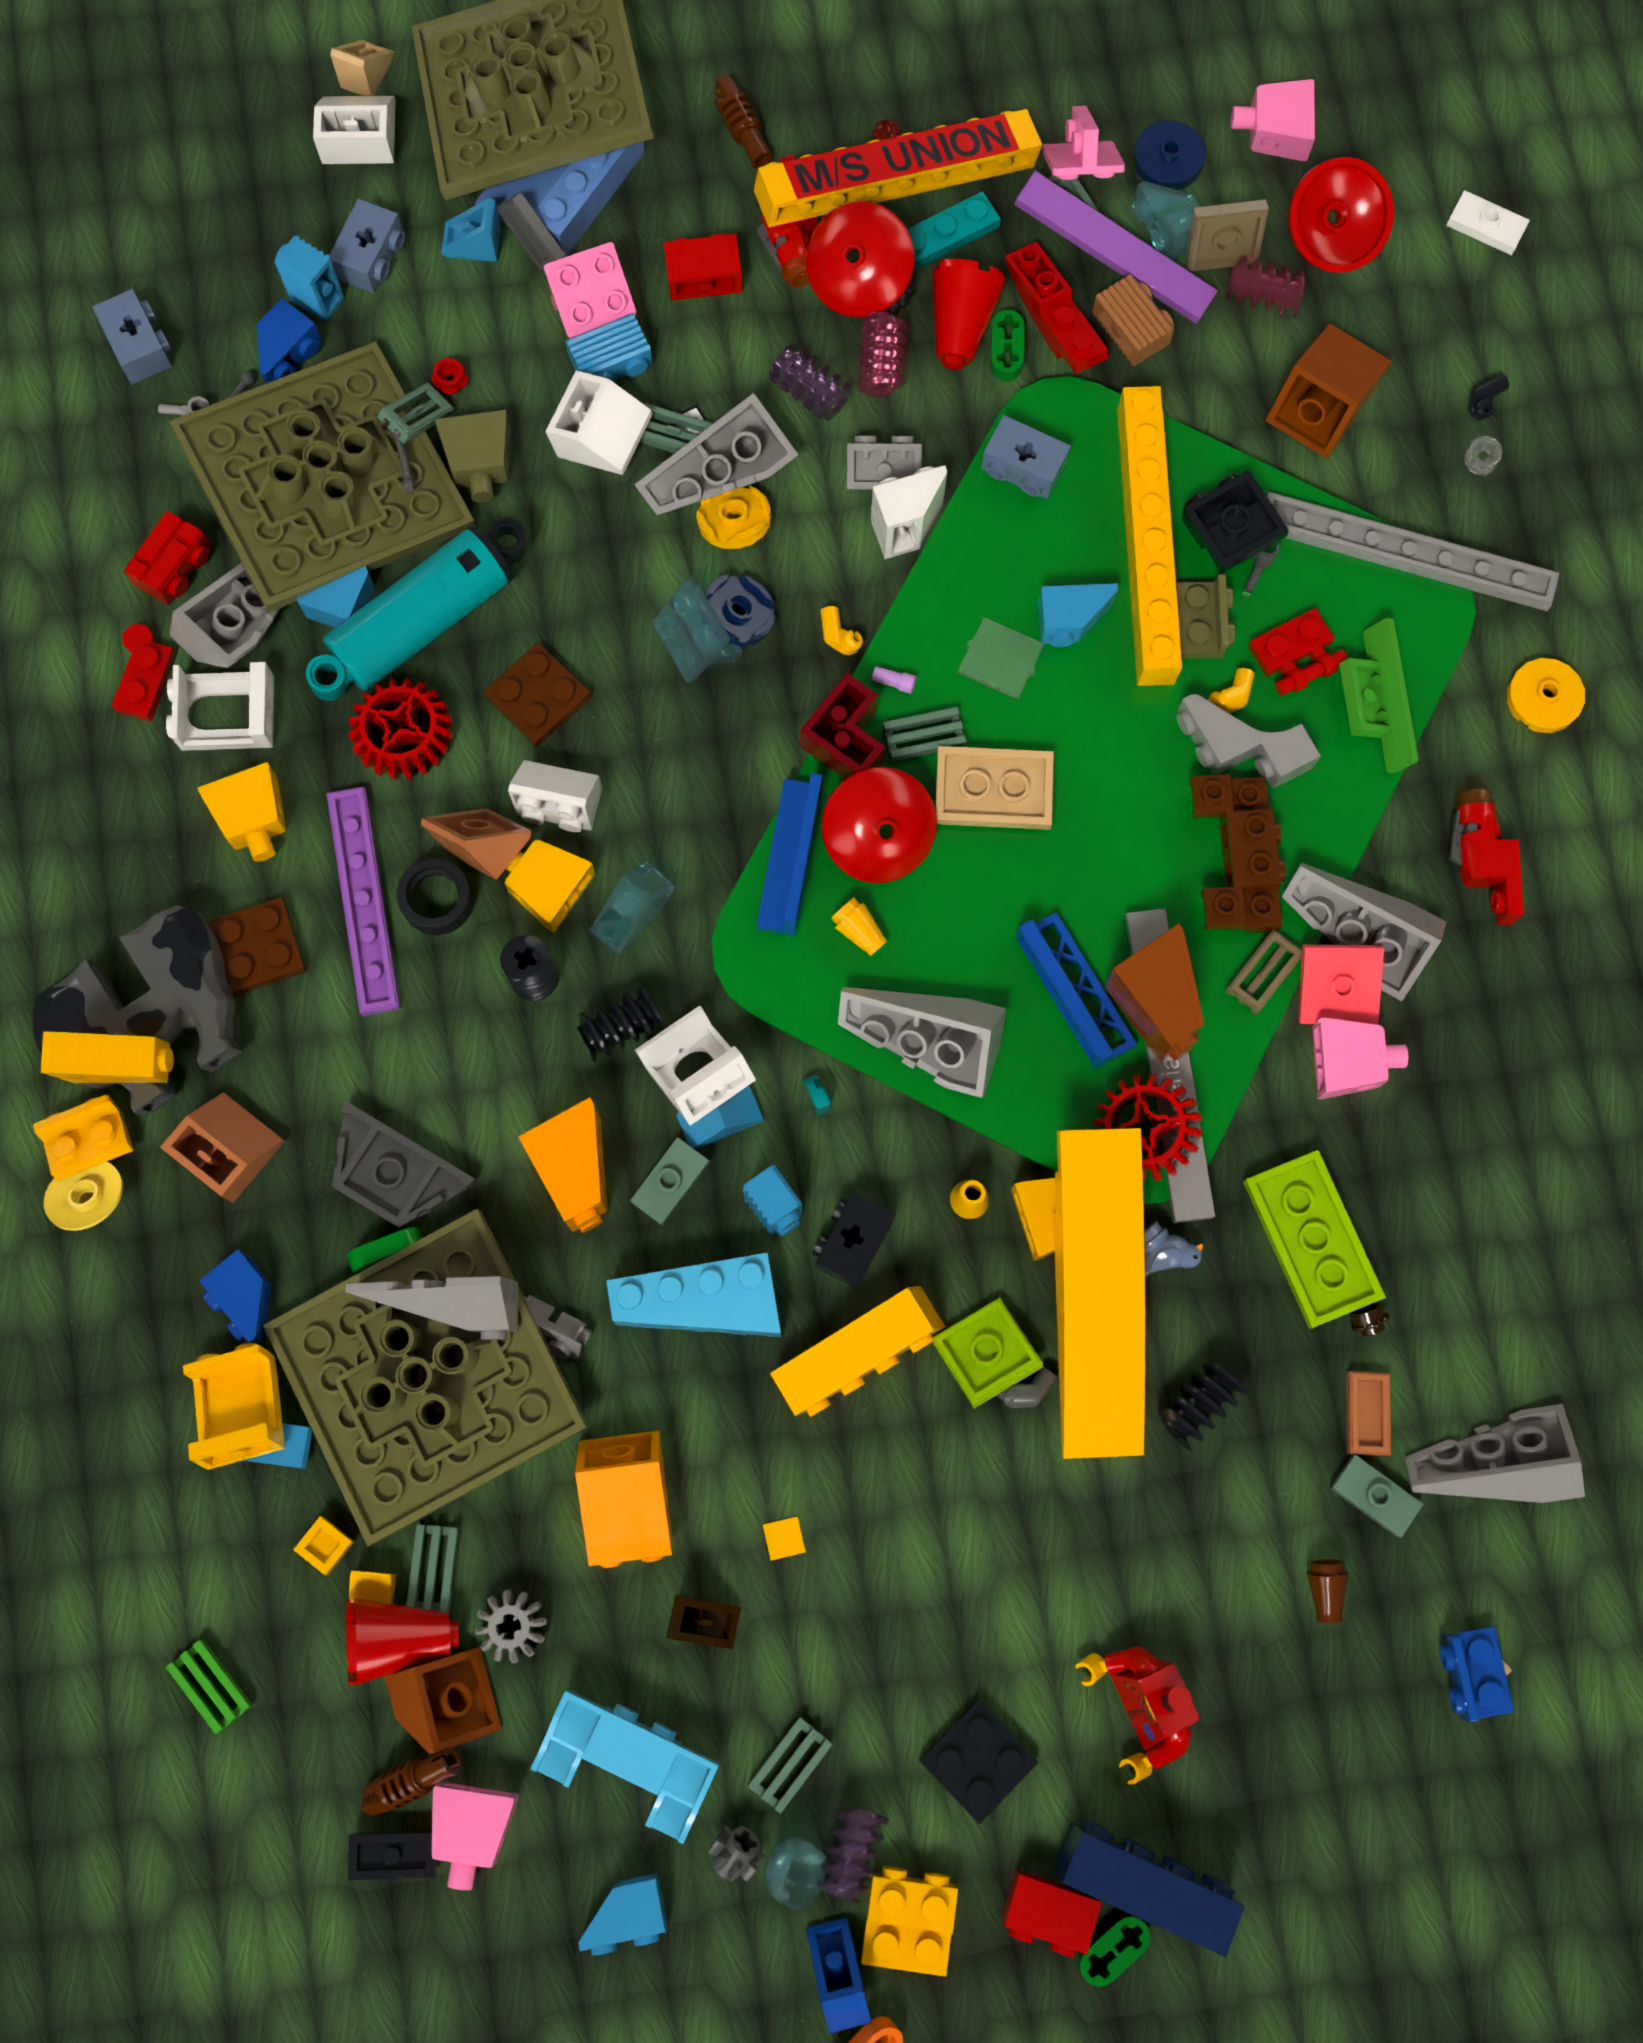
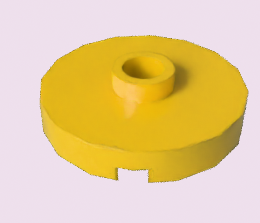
M749 486V489L741 487L702 500L696 514L697 524L702 537L710 544L723 549H740L753 545L764 537L771 523V509L767 497L760 490Z
M1539 658L1527 662L1516 671L1507 687V704L1512 716L1518 722L1521 720L1524 724L1528 725V729L1539 733H1554L1565 729L1580 715L1585 704V688L1580 676L1569 665L1556 659ZM1543 689H1548L1549 691H1551L1553 697L1550 698L1545 696L1543 693Z

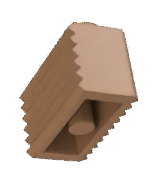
M1129 274L1126 278H1122L1121 281H1117L1114 285L1096 295L1092 312L1102 327L1105 328L1106 333H1109L1110 338L1122 350L1123 355H1126L1131 365L1136 366L1170 345L1174 332V323L1166 310L1162 309L1160 311L1154 304L1149 287L1143 282L1138 283L1133 275Z

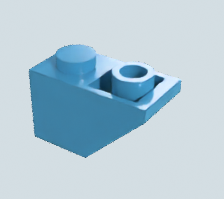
M658 1872L617 1881L578 1942L579 1950L591 1949L592 1955L595 1956L617 1950L616 1943L633 1940L634 1946H642L659 1941V1934L666 1932L668 1924Z

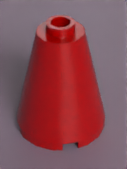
M945 259L940 261L939 268L936 264L933 266L936 358L942 361L943 367L951 370H962L964 365L972 363L1004 288L1005 276L997 268L990 266L988 273L978 269L979 262L965 259Z
M356 1598L346 1600L348 1685H360L448 1657L451 1654V1647H458L459 1645L458 1621H450L449 1613Z

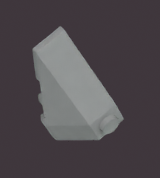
M240 563L173 611L170 636L197 662L228 668L257 646L281 608L270 613L266 612Z
M1563 1404L1517 1411L1509 1415L1508 1422L1493 1428L1485 1424L1475 1428V1435L1458 1442L1448 1439L1405 1457L1412 1492L1537 1503L1585 1497L1581 1459Z

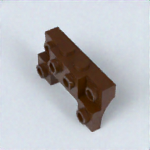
M1230 774L1192 776L1189 780V787L1192 789L1193 818H1222L1219 826L1226 887L1204 888L1201 891L1206 921L1204 929L1239 930L1251 933H1270L1274 929L1278 932L1282 927L1278 888L1281 882L1285 881L1286 868L1284 859L1278 858L1277 845L1281 843V826L1279 821L1274 822L1273 809H1269L1266 777L1230 779Z

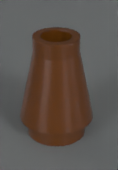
M1336 1559L1310 1561V1570L1306 1574L1317 1612V1621L1321 1623L1342 1622V1610L1348 1578V1571L1344 1570V1562Z

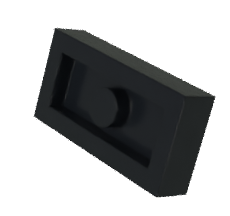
M432 1830L351 1833L349 1835L348 1880L434 1878L437 1875V1860L432 1859Z

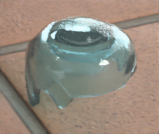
M792 1837L784 1840L776 1847L767 1863L765 1880L770 1895L779 1903L797 1911H802L812 1905L820 1893L825 1879L826 1856L815 1848L814 1843L806 1839Z

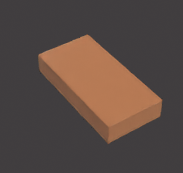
M1346 1372L1347 1454L1391 1456L1390 1373Z

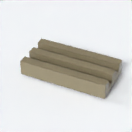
M1273 929L1225 992L1230 996L1234 995L1239 999L1238 1002L1243 1006L1246 1004L1251 1008L1250 1011L1257 1015L1300 960L1302 950ZM1276 942L1280 945L1246 991L1242 990L1239 985L1271 944ZM1288 951L1293 956L1257 1001L1252 997V994L1284 953Z

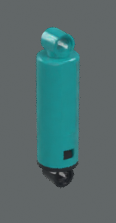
M502 517L493 522L487 535L477 526L470 525L327 633L323 638V643L330 654L319 655L313 658L308 663L306 669V679L313 693L319 699L334 701L343 696L351 681L363 692L370 690L376 683H379L513 581L514 576L508 565L519 562L524 557L527 549L526 531L523 525L514 518ZM504 535H511L517 539V543L514 546L507 548L498 544L497 541ZM330 670L337 674L335 682L330 685H321L317 682L318 676L324 671Z

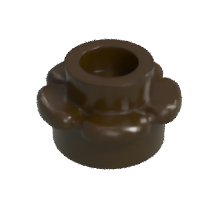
M1372 1303L1350 1313L1353 1321L1351 1324L1352 1330L1356 1332L1361 1331L1362 1336H1372L1384 1331V1322L1390 1319L1389 1313H1384L1381 1303Z

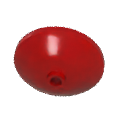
M1351 157L1330 159L1308 171L1296 186L1288 211L1289 232L1299 254L1317 269L1331 273L1353 271L1371 262L1385 246L1394 222V202L1386 180L1372 165ZM1330 211H1333L1336 216L1333 224L1327 218Z
M851 202L841 205L828 213L814 229L806 252L807 276L817 297L831 310L855 318L874 316L892 307L907 290L915 266L914 245L905 224L892 211L872 202ZM853 250H859V260L855 263H850L849 254Z
M884 766L859 770L841 781L830 794L821 820L823 843L832 861L847 875L868 883L892 882L914 871L930 852L937 830L935 806L924 786L906 772ZM884 824H890V833L887 836H880V827Z

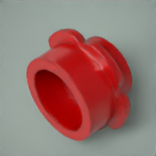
M444 358L438 361L434 367L432 383L436 389H441L444 394L452 395L467 385L468 375L465 373V367L453 358ZM453 376V379L447 380V377Z

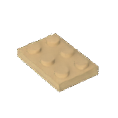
M938 746L935 799L937 824L1050 830L1052 826L1054 751Z

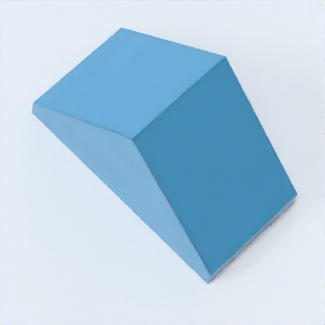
M489 197L445 222L441 255L447 258L497 262L502 229L495 200Z
M366 566L298 598L297 601L306 618L337 627L370 602L375 586Z
M749 1085L691 1126L680 1112L676 1114L686 1141L693 1149H698L764 1122Z

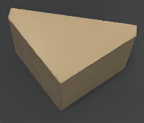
M365 40L331 48L330 56L340 87L362 96H375L394 58L395 51Z

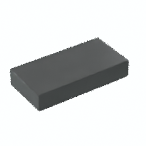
M521 192L506 199L496 207L497 212L540 270L543 269L545 264L562 259L565 256L563 250Z

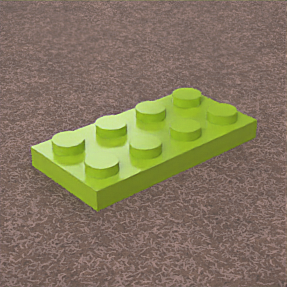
M1319 1150L1243 1181L1309 1329L1386 1298Z

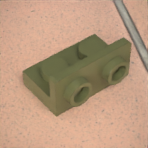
M1217 574L1214 582H1176L1181 659H1223L1228 646L1233 645L1235 639L1234 622H1228V610L1232 609L1233 589L1226 586V574Z

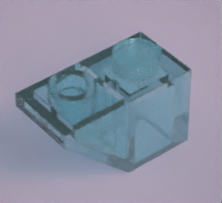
M1146 181L1139 183L1132 208L1137 220L1144 222L1150 232L1153 246L1157 251L1161 250L1163 255L1171 260L1186 254L1193 208L1201 207L1195 196Z
M645 862L621 877L589 931L616 955L621 954L660 913L676 886L651 864Z

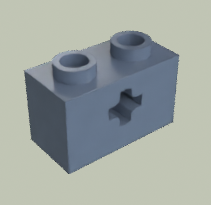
M357 199L329 255L339 281L373 294L375 293L379 283L384 282L388 276L390 261L395 251L399 252L404 243L405 232L402 229L398 213Z
M133 289L92 306L131 385L172 367L165 354L172 351L162 330L154 331L151 323L156 322L157 319L148 301L140 302Z
M1003 415L984 450L981 469L986 471L995 480H1006L1019 486L1023 492L1030 496H1041L1048 500L1067 464L1071 445Z

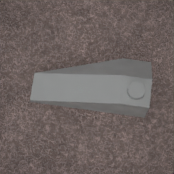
M753 393L634 485L658 516L767 479L797 457L798 453Z
M1304 863L1300 864L1282 895V898L1313 929H1319L1333 945H1381L1384 948L1381 990L1400 1001H1403L1439 946L1446 926V921L1410 902Z
M843 987L840 995L838 1025L877 1048L885 1047L904 1058L902 1063L913 1069L915 1065L933 1075L935 1077L934 1082L942 1087L983 1098L1002 1043L1006 1008L966 998Z
M501 1276L446 1278V1283L438 1280H412L410 1285H403V1282L346 1284V1293L467 1331L481 1332V1340L506 1339V1332L518 1331V1282Z

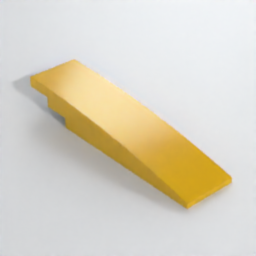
M1141 1128L1057 1131L1058 1172H1055L1056 1212L1053 1213L1062 1458L1144 1455L1145 1258Z

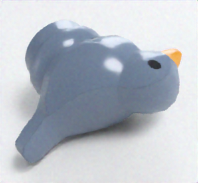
M1157 1221L1151 1223L1144 1229L1145 1278L1157 1271L1178 1267L1187 1269L1196 1267L1202 1259L1203 1244H1189L1179 1235H1169L1167 1228H1162Z

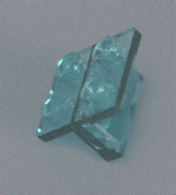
M695 578L685 580L652 622L687 683L694 682L707 666L734 661L743 652L740 646L728 643L730 640L729 635L705 597L704 593L706 590H701Z

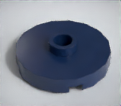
M1169 120L1157 122L1143 130L1136 141L1134 149L1135 169L1145 183L1156 189L1167 190V187H1177L1176 190L1183 189L1196 181L1205 162L1206 149L1199 134L1186 124ZM1166 151H1171L1175 154H1169Z
M724 574L711 582L702 597L701 612L704 621L713 634L726 643L737 646L754 645L766 637L775 623L772 597L763 585L751 577L744 575L730 577L732 574Z

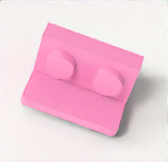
M1072 106V119H1067L1065 125L1066 142L1070 143L1043 145L1042 153L1052 175L1057 176L1059 179L1073 180L1082 174H1093V176L1098 178H1110L1115 173L1125 172V163L1114 142H1098L1099 129L1087 106Z
M612 242L544 265L543 269L553 294L550 298L554 310H558L565 332L569 338L578 336L628 314L634 313L636 315V309Z

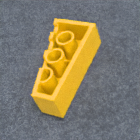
M907 1287L770 1374L794 1415L797 1416L807 1411L811 1418L831 1405L828 1400L829 1397L839 1391H842L843 1395L846 1396L865 1384L862 1379L864 1376L874 1370L880 1375L900 1363L897 1356L909 1349L914 1354L934 1342L932 1335L946 1326L922 1287Z

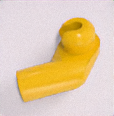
M827 606L822 608L820 613L825 643L843 655L857 653L863 644L861 634L858 631L853 633L852 630L847 631L841 628L838 607Z
M1246 668L1236 669L1232 687L1221 692H1213L1209 696L1208 701L1229 714L1244 708L1249 700L1255 673Z

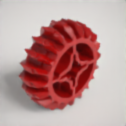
M407 677L403 681L402 686H398L396 680L392 678L389 680V688L383 689L382 685L376 683L375 690L377 693L372 696L370 693L363 692L362 697L366 704H354L353 709L358 716L349 718L348 723L354 730L350 731L348 736L350 741L355 743L353 746L355 755L362 757L361 762L366 768L374 766L376 775L380 777L387 770L390 778L395 781L402 771L406 779L409 780L412 779V770L418 769L422 775H426L427 769L425 764L430 762L432 765L438 766L440 762L436 753L447 754L448 747L444 742L451 741L453 738L451 730L447 729L453 725L451 716L446 715L449 710L447 704L439 701V694L434 689L427 692L428 689L425 683L420 682L413 688L411 679ZM399 706L397 709L393 711H387L393 707ZM420 709L430 716L428 734L422 732L421 727L417 725ZM374 725L379 726L381 731L385 733L382 738L384 744L381 749L372 743ZM408 747H416L408 752L402 753V751Z
M1151 1073L1149 1075L1147 1085H1144L1141 1076L1136 1074L1133 1075L1134 1087L1129 1088L1124 1080L1118 1082L1120 1089L1123 1091L1118 1096L1112 1090H1107L1105 1094L1113 1102L1110 1106L1098 1103L1097 1109L1106 1114V1117L1094 1118L1093 1124L1105 1129L1143 1128L1144 1120H1146L1145 1114L1153 1124L1158 1122L1157 1127L1151 1128L1150 1141L1141 1131V1142L1147 1155V1159H1142L1143 1182L1147 1179L1148 1170H1151L1154 1180L1158 1182L1162 1180L1161 1168L1165 1167L1171 1176H1175L1177 1170L1172 1164L1178 1159L1184 1166L1190 1164V1161L1182 1153L1185 1149L1192 1153H1197L1199 1148L1189 1141V1137L1200 1138L1203 1132L1201 1129L1190 1127V1125L1200 1122L1202 1116L1200 1113H1187L1197 1103L1194 1098H1187L1181 1101L1187 1092L1182 1085L1171 1092L1173 1087V1080L1166 1077L1160 1087H1158V1077L1156 1074ZM1148 1097H1157L1168 1101L1175 1107L1178 1115L1169 1117L1167 1114H1153ZM1136 1100L1133 1118L1126 1123H1122L1121 1127L1116 1128L1122 1111ZM1175 1128H1179L1178 1136L1172 1147L1159 1156L1161 1138L1167 1133L1174 1132Z

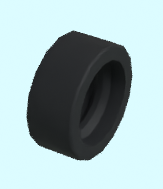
M431 857L418 860L405 870L398 882L396 896L399 909L410 925L424 934L439 936L451 933L462 926L472 913L474 903L472 886L462 869L448 859ZM435 875L445 876L452 880L457 887V904L445 916L437 918L425 917L414 907V889L418 883L427 877Z

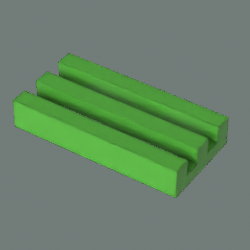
M199 1639L193 1644V1647L182 1653L176 1661L171 1662L166 1667L215 1734H219L253 1706L204 1639ZM197 1654H200L238 1705L234 1710H232L194 1659ZM184 1665L187 1666L223 1714L224 1718L222 1720L182 1669Z

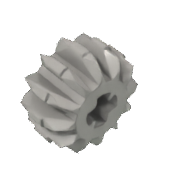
M505 1590L502 1596L503 1605L495 1596H491L487 1600L494 1613L487 1610L478 1611L477 1616L482 1620L488 1621V1626L476 1628L475 1634H489L490 1639L483 1642L480 1646L482 1651H487L494 1645L498 1646L494 1653L495 1661H501L508 1649L511 1663H517L520 1659L519 1647L525 1655L531 1657L535 1654V1650L528 1640L530 1639L537 1643H542L545 1640V1636L534 1631V1627L546 1625L547 1618L541 1617L534 1620L532 1614L539 1611L542 1605L540 1602H535L528 1608H525L529 1596L527 1592H521L514 1604L512 1591ZM508 1614L515 1616L513 1621L520 1620L521 1629L514 1632V1638L508 1637L509 1631L505 1633L502 1631V1623L508 1621Z

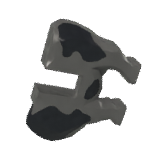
M178 905L154 914L137 929L119 937L151 989L127 1006L124 1005L102 967L87 960L80 963L67 978L46 988L35 999L33 1033L41 1054L43 1032L157 1037L169 1042L171 1047L184 1030L198 1032L200 1047L196 1061L201 1069L211 1073L243 1052L234 1040L233 1015L235 998L226 980L224 958L217 937L209 922L201 913ZM115 1083L80 1084L103 1091L109 1089ZM118 1083L132 1093L130 1106L133 1112L144 1117L177 1096L173 1088L165 1083Z

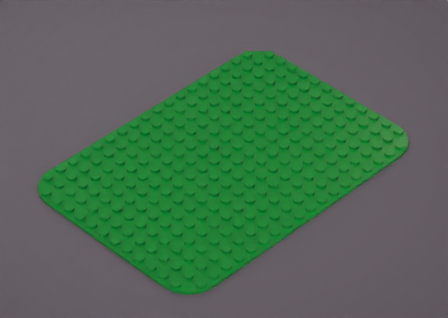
M1073 376L1043 378L1018 390L1001 409L852 677L878 695L876 713L862 730L885 746L884 763L881 766L899 769L918 780L929 793L934 806L936 799L937 753L891 762L883 730V722L958 707L959 719L963 726V735L966 738V747L1054 751L1051 829L937 824L932 848L924 861L914 871L892 882H863L847 875L832 861L822 839L821 820L825 804L836 786L844 779L808 754L794 780L809 783L811 773L821 774L822 792L796 934L793 936L757 929L759 909L778 814L777 809L720 911L711 939L714 972L727 996L751 1016L1055 1173L1058 1172L1057 1131L1105 1129L1095 1126L1093 1119L1106 1117V1114L1097 1109L1098 1103L1111 1105L1113 1101L1105 1094L1107 1090H1112L1118 1096L1123 1092L1118 1082L1124 1080L1129 1088L1134 1087L1133 1075L1139 1074L1144 1085H1147L1150 1073L1145 1041L1107 992L1105 985L1113 968L1131 956L1125 921L1126 913L1165 909L1168 929L1170 930L1179 923L1184 930L1205 1023L1197 1034L1200 1040L1193 1045L1194 1048L1189 1052L1198 1113L1202 1116L1200 1125L1203 1132L1202 1138L1208 1167L1300 982L1302 957L1257 1015L1250 1011L1251 1008L1246 1004L1244 1006L1238 1002L1239 999L1234 995L1230 996L1225 992L1270 933L1204 929L1206 921L1201 891L1204 888L1226 887L1219 826L1222 818H1193L1192 816L1194 808L1189 780L1192 776H1209L1213 774L1209 767L1205 768L1201 765L1195 752V743L1190 735L1186 736L1181 731L1177 723V710L1182 699L1189 695L1197 694L1208 700L1213 692H1221L1232 687L1236 669H1250L1255 675L1248 703L1244 708L1230 714L1256 730L1269 733L1286 731L1302 724L1321 755L1312 770L1274 789L1266 780L1269 809H1273L1274 822L1279 821L1281 826V843L1277 845L1278 858L1284 859L1286 868L1285 881L1281 882L1278 888L1282 927L1278 933L1301 950L1303 944L1318 945L1323 933L1319 929H1313L1282 898V895L1301 863L1347 880L1351 879L1405 769L1397 773H1387L1381 738L1351 736L1340 667L1337 668L1336 673L1327 678L1320 676L1308 682L1307 688L1297 693L1291 691L1280 696L1274 684L1283 679L1282 674L1279 671L1266 678L1249 650L1248 644L1250 640L1316 608L1335 638L1332 645L1324 648V650L1332 654L1342 649L1346 653L1347 658L1367 660L1363 639L1364 630L1385 618L1394 619L1417 746L1470 638L1476 615L1473 591L1284 538L1263 550L1266 553H1273L1277 544L1280 546L1272 566L1265 568L1261 573L1252 593L1244 590L1255 564L1252 557L1223 573L1226 574V586L1233 589L1232 609L1228 610V622H1234L1235 625L1234 644L1228 646L1223 659H1181L1182 669L1175 685L1137 686L1117 415L1121 394L1099 383ZM1003 415L1071 445L1067 464L1048 500L1041 496H1030L1023 492L1019 486L1006 480H995L986 471L981 469L984 450ZM1163 415L1176 582H1214L1217 574H1222L1205 548L1201 550L1183 523V507L1195 495L1199 493L1206 495L1215 490L1219 483L1233 474L1239 476L1248 470L1266 496L1268 492L1397 527ZM1118 583V592L1113 606L1078 643H1073L1067 647H1053L1051 644H1041L1038 598L1041 586ZM1309 656L1295 663L1296 667L1300 669L1313 664ZM878 666L901 674L905 672L917 676L912 694L872 681L875 667ZM947 721V722H943V723H938V724H933V725L918 727V728H914V729H909V730L894 732L893 735L900 734V733H905V732H910V731H915V730H920V729L929 728V727H934V726H939V725H944V724H949V723H952V722H951V721ZM953 732L928 739L896 744V749L953 738L955 735ZM1254 757L1218 774H1230V779L1260 777L1255 768ZM882 825L879 830L880 836H887L891 831V825ZM852 898H855L860 904L864 902L883 936L887 939V942L871 956L836 930L835 927L837 925L831 919ZM1057 912L1136 1041L1137 1046L1095 1070L1015 938L1018 927L1030 920L1037 923ZM1050 926L1040 933L1049 948L1058 951L1061 939L1054 927ZM1276 942L1271 944L1239 985L1242 990L1246 991L1280 945ZM1064 945L1062 953L1070 955V953ZM1288 951L1284 953L1252 994L1254 999L1259 1000L1293 956ZM1060 960L1059 964L1069 981L1078 984L1081 973L1075 963ZM1084 978L1082 986L1090 988L1089 984ZM843 987L966 998L1006 1008L1002 1043L984 1097L980 1098L944 1088L934 1082L935 1077L916 1065L913 1069L902 1063L904 1058L885 1047L877 1048L839 1026L840 995ZM1080 993V999L1090 1015L1098 1018L1101 1007L1098 999L1095 996ZM1104 1012L1103 1019L1111 1021L1106 1012ZM1104 1026L1100 1027V1031L1111 1049L1124 1043L1117 1030ZM1148 1097L1153 1114H1156L1154 1098ZM1136 1100L1122 1111L1116 1128L1121 1127L1122 1123H1126L1133 1118ZM1145 1114L1146 1120H1144L1145 1124L1141 1131L1150 1141L1151 1128L1157 1127L1158 1123L1153 1124ZM1161 1142L1159 1156L1162 1155ZM1142 1145V1159H1147L1146 1151ZM1165 1167L1161 1168L1162 1180L1158 1182L1154 1180L1151 1170H1148L1147 1179L1143 1182V1205L1160 1204L1170 1200Z

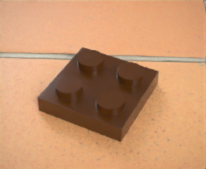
M539 642L483 691L484 697L536 748L591 699L590 692Z
M282 897L208 921L217 937L224 958L226 980L233 996L307 972L288 908Z

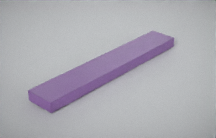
M1037 171L1033 173L1015 201V206L1126 278L1129 274H1132L1138 283L1143 282L1149 287L1152 296L1197 324L1218 291Z
M358 787L326 793L359 1012L361 1016L401 1010L367 790L365 787Z

